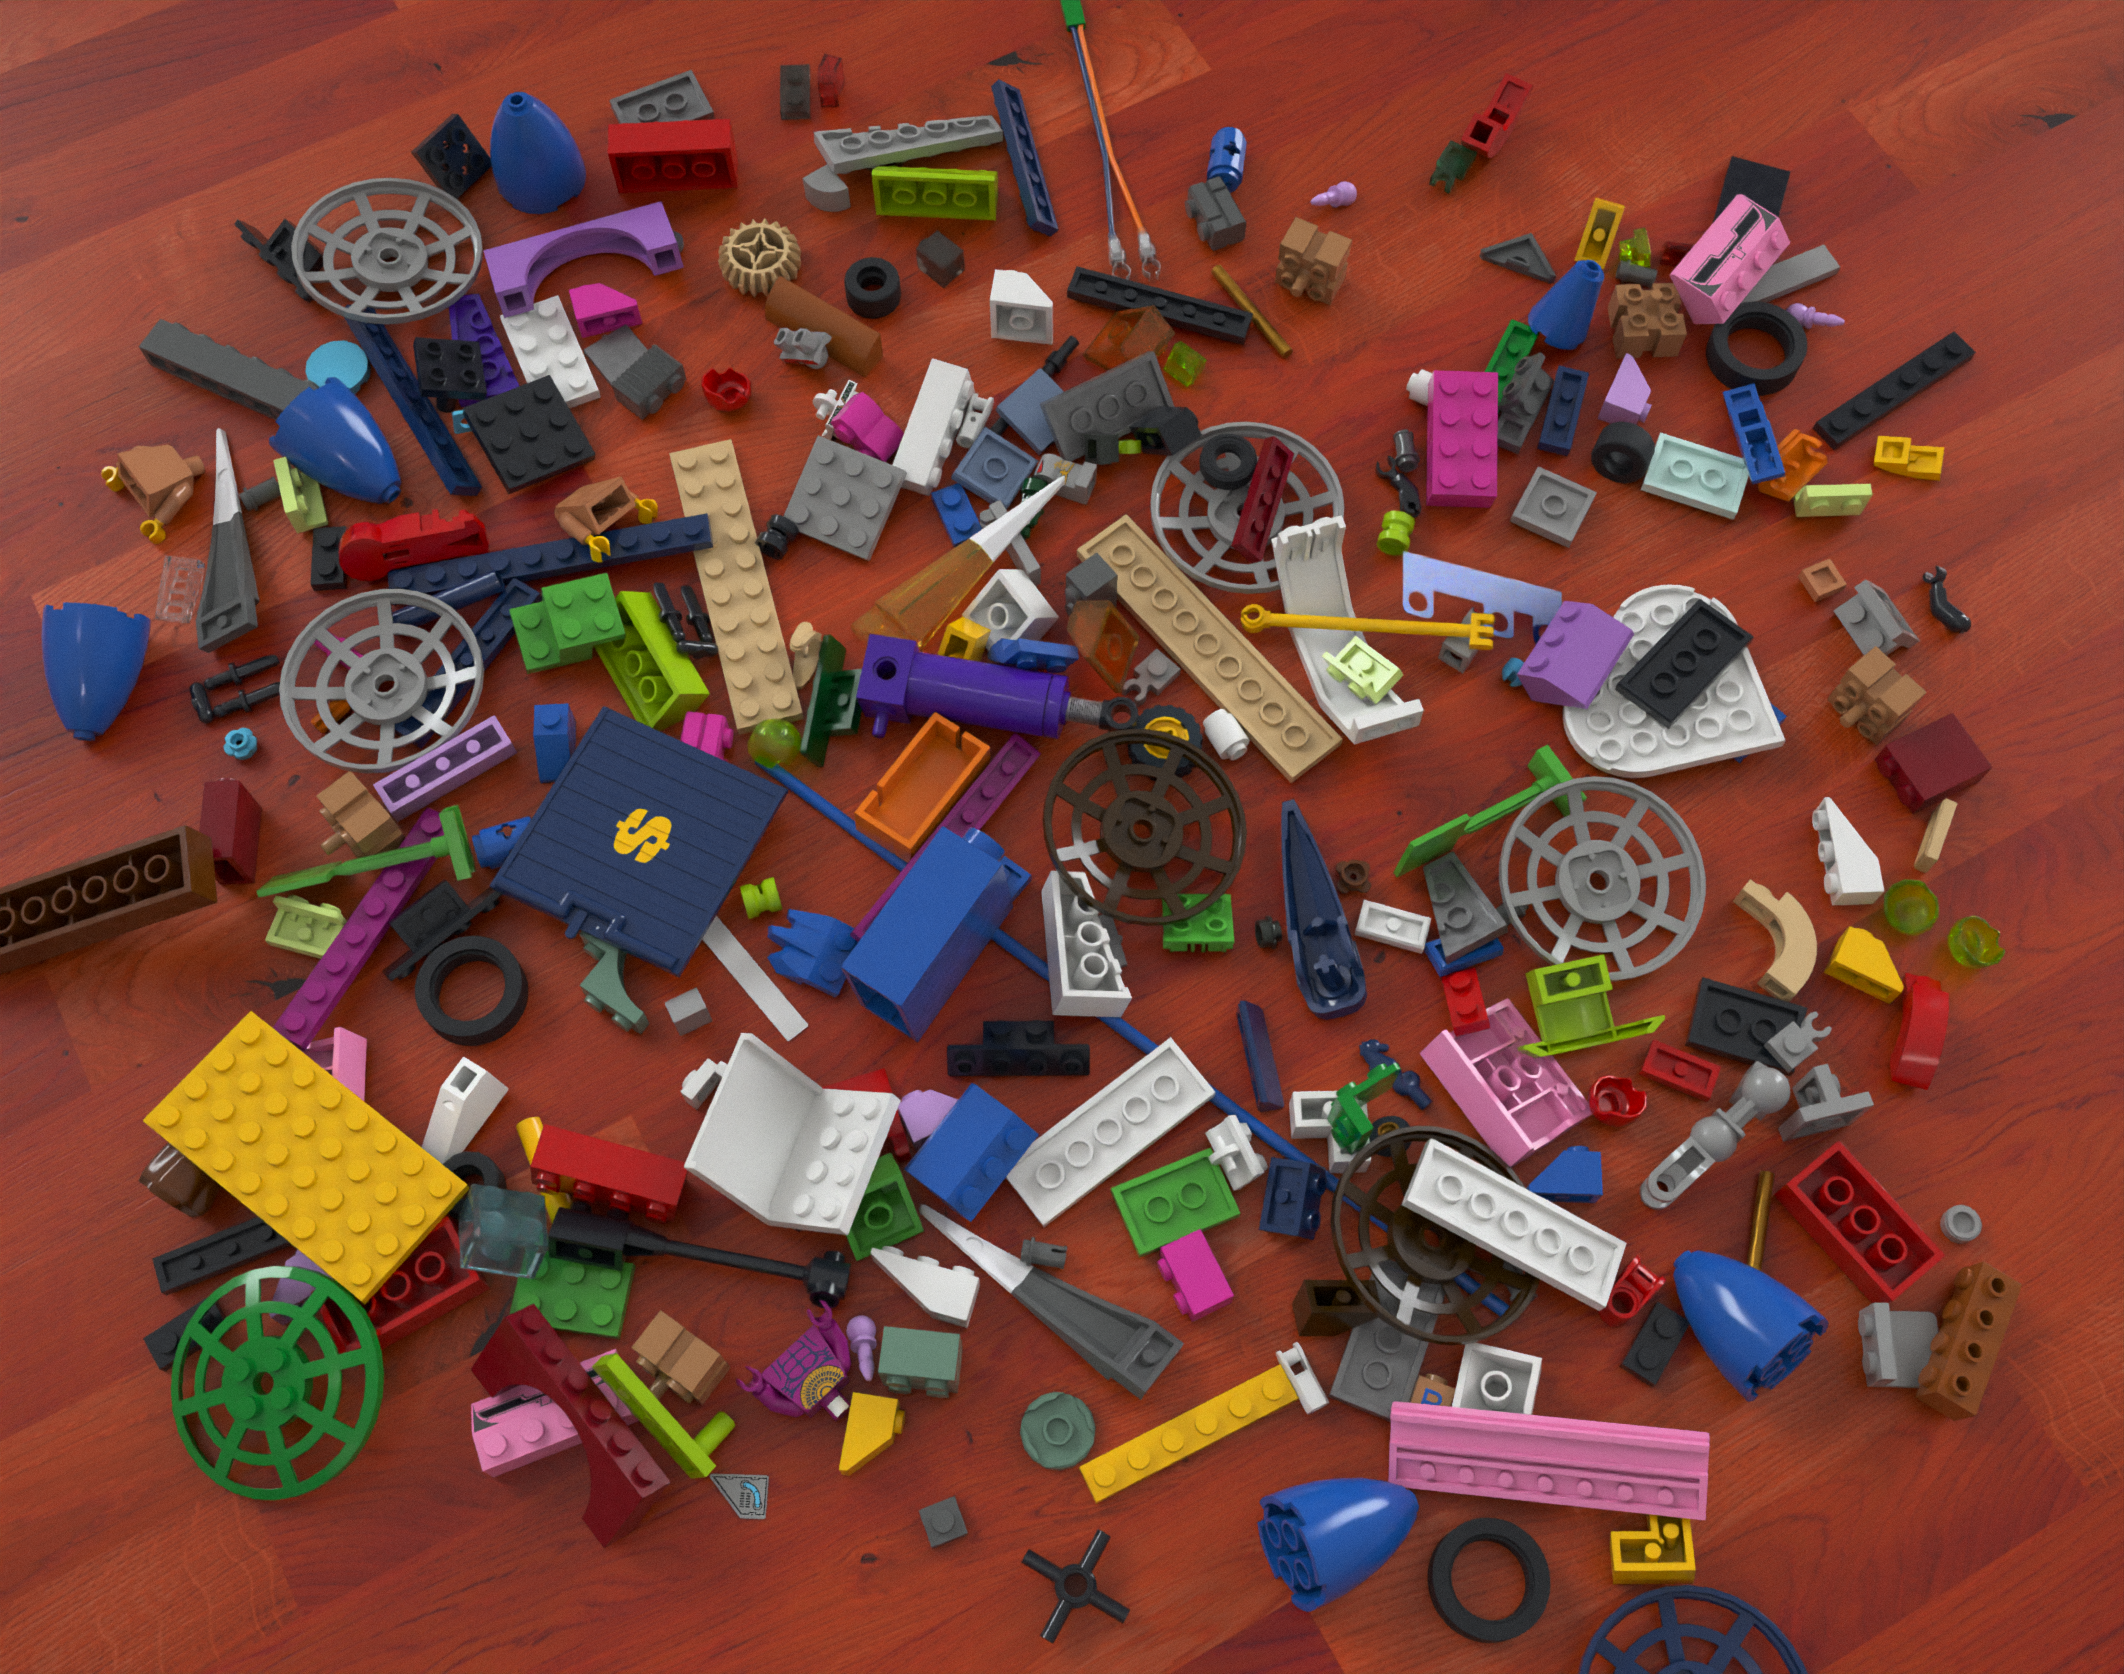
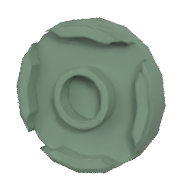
M1052 1392L1041 1395L1028 1406L1022 1418L1020 1436L1024 1450L1033 1462L1045 1469L1061 1471L1075 1467L1087 1457L1094 1444L1095 1423L1091 1411L1082 1400L1063 1392Z

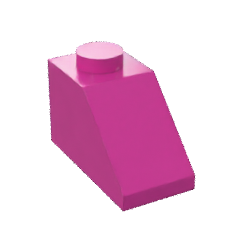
M596 283L569 290L582 338L614 331L625 324L628 327L643 324L636 300L612 288Z

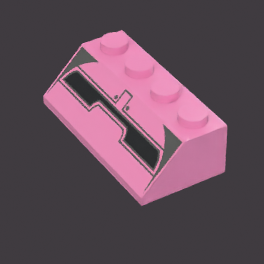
M1743 194L1736 195L1670 274L1694 324H1724L1790 244L1779 217Z
M614 1349L580 1362L581 1366L627 1425L638 1422L639 1420L592 1368L602 1356L618 1354L617 1350ZM520 1385L494 1398L488 1397L471 1404L472 1436L483 1472L492 1477L582 1443L574 1425L564 1411L550 1397L533 1387Z

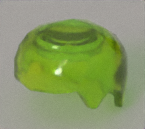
M766 719L760 722L747 742L748 752L756 762L767 768H773L779 762H786L787 765H790L800 754L801 734L793 724L786 720Z
M1901 880L1892 884L1884 895V916L1887 922L1901 934L1918 936L1931 930L1939 919L1938 898L1920 880Z
M1975 915L1958 919L1953 924L1948 935V948L1953 958L1960 965L1970 969H1979L1998 964L2006 952L2004 948L1998 945L2000 931L1991 927L1985 919Z

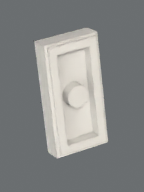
M1364 900L1354 935L1422 954L1432 918Z

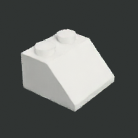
M995 269L990 295L991 338L1052 345L1053 302L1027 273Z
M999 569L962 614L963 617L991 630L986 644L988 651L1001 638L1011 640L1022 638L1039 641L1059 618L1022 569Z
M1476 1342L1465 1344L1452 1407L1532 1415L1541 1374L1542 1358Z

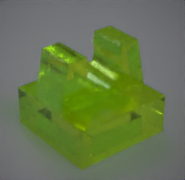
M1646 228L1633 230V238L1619 242V261L1631 259L1633 264L1650 268L1651 250Z
M1180 341L1174 344L1163 370L1188 387L1194 384L1196 377L1203 371L1207 360Z

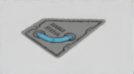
M710 1475L711 1480L740 1518L765 1519L769 1482L767 1475Z

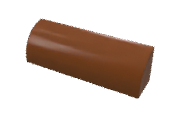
M782 276L776 280L766 301V320L780 328H788L791 331H798L802 328L810 332H826L832 337L830 342L825 345L828 356L866 377L883 357L881 334Z

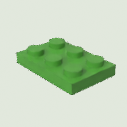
M1211 1147L1111 1188V1194L1139 1258L1156 1252L1161 1247L1199 1229L1204 1232L1240 1217L1241 1213L1219 1164L1212 1165L1209 1160V1156L1213 1154Z
M525 1248L510 1314L534 1303L554 1330L620 1340L636 1266L633 1263L625 1262L622 1271L550 1258L548 1251Z

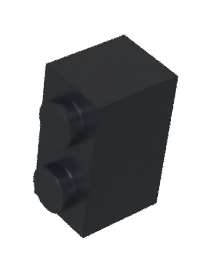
M1158 406L1129 426L1135 439L1141 440L1143 454L1173 456L1202 435L1197 426L1198 419L1188 407Z

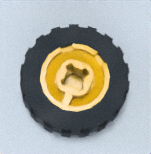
M1168 704L1167 706L1155 705L1154 708H1147L1143 710L1140 716L1138 715L1139 725L1137 729L1166 732L1182 738L1200 749L1202 748L1201 727L1199 723L1195 722V717L1191 713H1186L1185 709L1181 707L1176 708ZM1128 744V755L1132 760V764H1146L1161 769L1170 751L1147 744ZM1182 757L1174 775L1182 778L1184 775L1187 776L1196 765ZM1149 777L1150 780H1153V781H1156V780H1157V779H1155V778Z

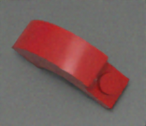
M1905 973L1902 979L1904 985L1902 990V1023L1896 1045L1890 1056L1891 1080L1928 1090L1937 1069L1945 1041L1949 1015V993L1942 991L1940 981L1933 980L1928 976Z

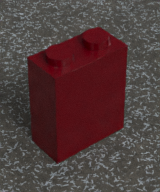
M1954 713L1885 745L1874 759L1877 762L1880 773L1889 779L1897 791L1899 800L1908 806L1912 814L1981 781L1992 768Z
M220 778L217 781L204 782L199 832L211 837L215 880L220 885L255 883L262 808L240 780L233 778Z

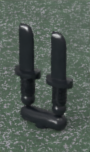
M654 583V593L662 609L658 617L660 622L667 624L673 640L677 642V652L682 655L693 656L694 659L717 655L718 646L712 643L713 637L707 625L710 618L707 613L702 612L692 587L688 585L681 586V594L690 613L686 616L687 624L694 626L700 641L685 640V633L680 623L683 618L681 612L675 610L664 583Z
M267 655L238 667L232 662L228 664L229 671L226 670V672L224 671L223 673L216 674V676L214 675L212 678L205 679L204 686L199 682L192 683L189 687V692L192 697V705L197 712L199 720L202 723L209 724L214 720V715L221 718L226 714H232L233 711L237 712L243 708L245 713L252 711V706L279 696L280 682L270 684L248 694L242 689L238 691L239 698L236 697L229 700V702H223L222 705H216L212 711L205 689L211 691L216 689V687L220 688L233 681L236 686L242 684V679L280 664L276 655Z

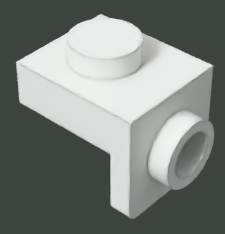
M707 1058L698 1071L693 1070L690 1072L682 1084L681 1094L685 1101L697 1110L721 1081L727 1064L720 1061L717 1065Z

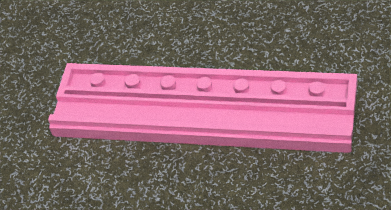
M1398 1401L1392 1402L1388 1482L1411 1489L1706 1520L1710 1438L1707 1432Z

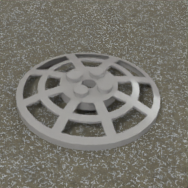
M377 178L354 182L323 196L300 219L294 231L291 245L292 260L297 277L306 292L317 303L331 312L348 319L374 324H399L421 320L453 305L467 293L475 282L481 269L483 258L482 239L479 228L465 206L439 188L426 183L399 178ZM401 194L414 196L417 199L411 212L403 210L373 211L367 196ZM355 200L361 215L345 222L333 234L317 226V223L329 212L347 202ZM429 202L438 204L451 212L463 224L464 228L448 236L437 223L424 217ZM397 220L405 221L406 224L403 229L392 227L380 228L378 221ZM361 226H366L368 233L360 237L355 244L344 240L352 231ZM421 226L430 231L439 241L425 246L415 233L418 227ZM309 235L326 244L323 254V267L325 271L305 272L303 253ZM471 238L474 261L470 274L453 273L456 264L454 246ZM336 249L351 255L353 267L334 270L333 260ZM445 251L446 266L444 272L428 269V258ZM390 257L397 258L393 262L383 261L385 259H389ZM358 278L368 287L359 296L347 289L340 281ZM421 279L437 282L429 290L416 297L410 288ZM330 282L342 296L354 303L349 308L338 305L319 294L311 283ZM446 284L460 285L449 296L425 308H422L420 303L439 293ZM380 291H398L402 301L384 302L375 301L374 299ZM367 307L387 310L407 307L410 312L372 314L364 313L363 311Z
M1232 422L1200 431L1202 435L1175 455L1167 456L1158 469L1152 485L1150 501L1151 521L1157 540L1166 555L1178 568L1193 579L1210 587L1244 594L1267 593L1281 589L1279 581L1270 582L1267 573L1268 570L1277 568L1275 558L1264 562L1262 559L1261 562L1253 564H1237L1221 559L1229 548H1233L1231 545L1240 519L1237 512L1243 510L1252 479L1247 485L1236 490H1223L1219 488L1213 490L1203 482L1205 478L1200 470L1193 475L1180 462L1198 448L1203 447L1211 438L1220 434H1235L1242 437L1259 439L1275 436L1294 453L1292 463L1298 454L1305 458L1318 471L1328 488V492L1310 497L1303 483L1289 470L1286 482L1293 488L1299 500L1284 504L1281 498L1267 545L1272 543V538L1278 537V533L1282 532L1284 517L1303 513V526L1313 523L1314 509L1332 504L1333 517L1342 515L1343 518L1344 499L1338 477L1328 460L1313 445L1302 437L1283 428L1265 423ZM1225 453L1226 458L1216 460L1219 468L1222 470L1228 469V471L1237 469L1241 464L1238 456L1232 453ZM1172 473L1186 485L1180 499L1179 517H1160L1161 494L1168 477ZM1194 492L1209 502L1207 516H1188L1189 504ZM1210 528L1212 534L1219 541L1208 551L1198 542L1192 530ZM1163 530H1182L1190 547L1203 559L1194 568L1183 561L1171 548ZM1215 565L1232 572L1254 573L1257 584L1229 583L1212 578L1206 574Z
M379 589L360 593L324 610L296 638L287 654L281 671L279 686L281 708L286 723L296 739L313 756L326 764L345 771L358 773L396 771L457 737L467 725L478 705L483 689L484 665L482 652L474 633L464 618L451 606L433 596L405 589ZM391 604L421 607L435 612L441 618L430 633L413 625L393 623ZM377 606L379 625L361 630L345 639L342 643L327 631L336 622L350 614ZM452 625L460 631L468 643L474 660L473 667L456 671L452 656L441 642ZM394 635L410 636L423 642L413 654H410L405 650L395 648ZM380 637V649L371 651L361 658L351 651L354 647L367 640ZM318 640L332 653L327 657L320 670L316 687H295L301 662L310 647ZM435 650L442 659L446 674L427 677L421 664ZM340 661L350 667L344 687H328L331 675ZM475 680L470 701L454 726L452 727L442 721L453 702L456 685ZM383 682H395L390 691H378L379 686ZM446 687L443 700L435 714L422 707L428 691ZM295 700L316 701L320 717L331 732L314 743L300 724L295 709ZM347 700L354 713L339 725L330 712L328 701ZM411 716L424 724L414 732L394 739L395 724ZM365 721L374 725H381L380 741L362 739L351 733ZM431 730L441 736L437 742L421 752L392 762L394 748L413 743L427 735ZM340 741H344L361 749L379 750L377 764L361 765L334 758L326 753V751Z
M1596 776L1576 778L1557 784L1539 794L1520 812L1512 823L1504 840L1499 861V885L1503 904L1511 923L1521 939L1535 954L1551 966L1565 963L1563 961L1570 946L1588 952H1612L1620 971L1609 972L1611 982L1637 978L1669 962L1685 947L1695 932L1703 912L1706 896V875L1702 856L1693 834L1683 819L1669 804L1651 791L1624 780ZM1581 791H1609L1635 800V803L1625 818L1608 812H1584ZM1567 794L1570 815L1553 823L1542 833L1540 838L1523 826L1528 818L1541 806ZM1647 809L1654 812L1670 828L1680 843L1683 854L1663 859L1654 841L1637 826ZM1587 823H1604L1619 829L1611 842L1591 840ZM1573 826L1577 846L1563 855L1548 845L1550 840L1559 832ZM1631 836L1644 848L1651 859L1650 863L1636 866L1631 856L1623 849ZM1517 838L1532 850L1527 866L1528 890L1510 893L1508 864L1512 846ZM1540 857L1557 867L1555 885L1538 888L1537 869ZM1688 867L1690 874V901L1688 912L1683 922L1665 914L1664 911L1667 907L1669 896L1668 872ZM1592 873H1598L1603 876L1606 882L1604 890H1596L1590 884V875ZM1656 876L1657 895L1655 905L1651 907L1637 898L1640 892V880ZM1560 899L1563 906L1571 913L1563 929L1550 917L1542 902ZM1532 904L1541 922L1558 938L1551 954L1541 948L1528 934L1519 920L1514 907ZM1628 911L1646 919V922L1635 933L1626 938H1621L1615 922L1616 919ZM1585 921L1601 924L1607 942H1590L1575 936L1582 922ZM1657 925L1677 934L1671 944L1658 956L1643 965L1633 966L1626 949L1645 939Z

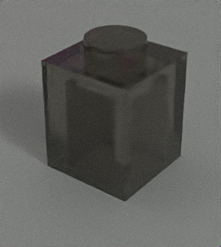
M938 230L929 238L923 239L916 248L918 268L943 288L965 270L964 251Z

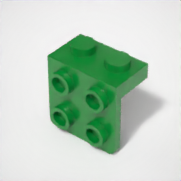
M1397 1062L1388 1067L1385 1063H1382L1366 1075L1368 1077L1367 1080L1358 1085L1354 1081L1350 1082L1336 1092L1337 1098L1331 1103L1332 1108L1327 1120L1333 1128L1331 1133L1340 1148L1346 1147L1351 1156L1365 1146L1374 1129L1360 1107L1382 1095L1393 1086L1401 1070Z

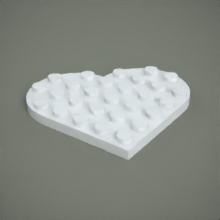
M1659 585L1633 594L1620 605L1613 618L1632 629L1634 636L1588 709L1563 707V723L1567 737L1582 758L1594 767L1612 775L1626 778H1645L1783 746L1785 742L1784 735L1748 648L1731 663L1670 729H1667L1615 690L1617 683L1699 599L1737 624L1733 615L1721 602L1714 597L1710 600L1694 592L1695 588L1688 586Z

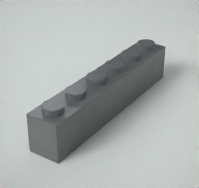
M159 319L139 345L140 350L151 366L274 420H277L290 402L308 387L313 390L320 388L310 380L302 381L295 378L283 368H278V370L272 368L257 357L249 358L230 345L224 347L217 344L205 334H194L177 322L171 324Z

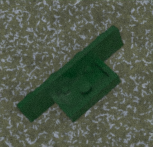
M831 634L823 636L816 675L813 680L810 705L807 709L804 735L801 739V754L817 767L824 766L829 737L858 734L862 709L856 699L862 669L842 671L846 648Z

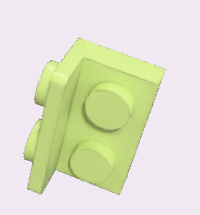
M286 457L273 460L285 514L296 532L300 533L328 525L320 483L302 472L300 473L297 467L292 468Z

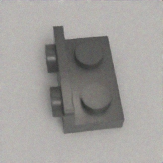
M1541 352L1530 357L1525 356L1516 364L1514 368L1515 373L1510 383L1504 388L1502 392L1503 397L1498 405V409L1501 412L1528 421L1532 425L1554 382L1541 368L1545 360V356Z

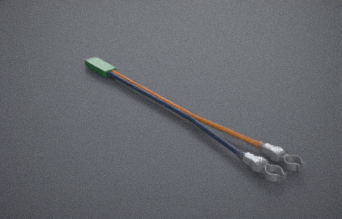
M1060 0L1067 32H1072L1103 158L1109 230L1107 235L1108 258L1110 265L1113 267L1112 276H1115L1114 272L1118 267H1122V269L1128 271L1129 274L1126 276V280H1129L1131 270L1126 265L1125 250L1121 247L1120 239L1114 230L1109 161L1138 228V255L1143 263L1142 274L1149 278L1150 281V273L1146 272L1144 267L1147 263L1152 262L1153 265L1159 268L1156 271V279L1159 280L1160 263L1156 260L1155 245L1151 243L1150 235L1147 233L1146 228L1143 227L1113 154L1083 29H1086V22L1080 0Z

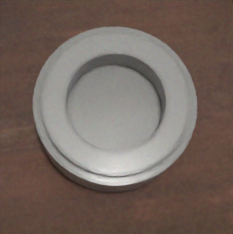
M1956 1205L1943 1213L1940 1227L1943 1234L1950 1241L1964 1244L1972 1241L1980 1234L1982 1223L1975 1210L1965 1205Z

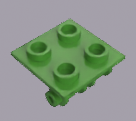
M1178 893L1177 895L1187 910L1205 899L1209 894ZM1223 894L1216 903L1190 919L1163 925V949H1170V952L1187 951V944H1190L1191 952H1195V944H1201V952H1205V944H1208V951L1226 952V949H1233L1234 930L1231 894ZM1162 898L1163 916L1172 915Z

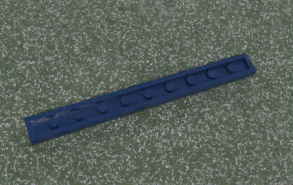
M708 513L601 532L594 535V537H606L609 540L611 556H608L606 553L601 552L602 562L593 561L591 559L590 546L588 544L582 545L573 537L391 570L388 572L389 589L412 590L432 596L494 569L499 572L504 585H508L513 578L526 582L713 548L710 518Z

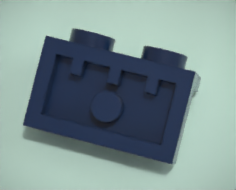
M1271 1157L1259 1230L1313 1240L1321 1222L1319 1212L1321 1195L1324 1194L1327 1186L1325 1167L1308 1162Z

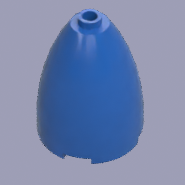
M514 92L506 96L496 112L490 137L491 165L499 194L510 202L514 209L521 212L545 214L557 211L558 205L563 204L573 196L577 198L585 185L586 169L579 148L563 121L541 100L524 92Z
M329 377L324 382L326 385L316 390L308 387L290 402L276 420V423L280 426L276 435L269 438L270 447L280 456L286 457L292 466L297 467L303 474L323 486L361 501L377 504L386 502L389 504L400 495L401 479L398 466L382 430L363 403L340 379Z
M63 602L62 609L53 610L54 606L45 605L43 607L41 632L42 658L51 699L65 729L68 732L74 733V739L95 741V736L103 735L116 720L136 685L148 647L151 620L142 614H134V618L127 617L126 613L117 611L118 608L97 604Z
M1687 1250L1673 1264L1676 1268L1673 1277L1677 1294L1697 1340L1720 1373L1748 1402L1754 1401L1757 1398L1758 1394L1755 1391L1758 1389L1769 1387L1772 1390L1789 1376L1812 1352L1810 1347L1813 1344L1812 1338L1815 1333L1821 1336L1828 1328V1320L1802 1297L1769 1275L1740 1261L1706 1251L1696 1250L1691 1253Z
M1334 1478L1295 1485L1263 1497L1259 1503L1264 1509V1520L1257 1522L1262 1548L1275 1579L1282 1577L1294 1593L1291 1595V1601L1295 1606L1303 1611L1311 1612L1344 1596L1377 1572L1406 1539L1417 1519L1419 1505L1414 1493L1402 1485L1367 1478Z

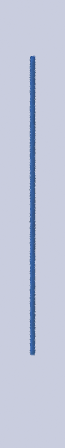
M763 753L757 756L755 760L757 766L901 872L908 864L856 830L853 819ZM998 928L991 939L1050 983L1048 964ZM1097 1017L1146 1055L1158 1047L1157 1044L1120 1017ZM1209 1084L1216 1092L1215 1096L1209 1101L1227 1115H1236L1239 1123H1247L1254 1135L1288 1160L1319 1165ZM1326 1170V1188L1335 1193L1339 1179ZM1344 1196L1343 1201L1360 1213L1361 1208ZM1370 1215V1221L1387 1233L1388 1226ZM1465 1272L1454 1278L1456 1284L1470 1295L1481 1285ZM1492 1292L1481 1301L1483 1305L1499 1317L1509 1308L1507 1303Z

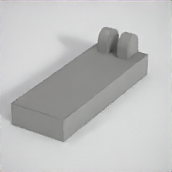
M1001 500L990 504L989 509L980 513L982 529L1008 513ZM1019 533L1006 547V551L1017 569H1022L1033 584L1037 586L1041 584V567Z

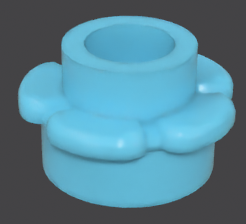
M248 728L232 730L225 737L224 751L227 755L233 756L236 759H248L257 750V738L253 736V732Z

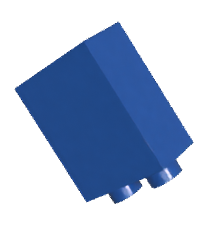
M942 826L841 965V969L861 1006L916 1042L921 1039L1013 908L1007 884L1010 873L999 862L1005 851L994 839L972 827L961 838Z

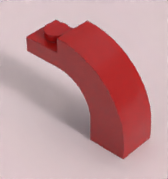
M1505 73L1483 115L1474 113L1461 138L1462 146L1488 158H1493L1503 147L1516 126L1519 114L1533 89V85Z

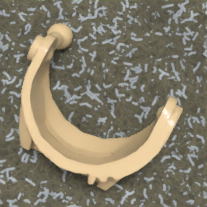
M808 622L800 623L790 640V650L795 652L793 678L798 690L804 688L814 675L818 665L819 650L822 645V634L813 631L811 623Z

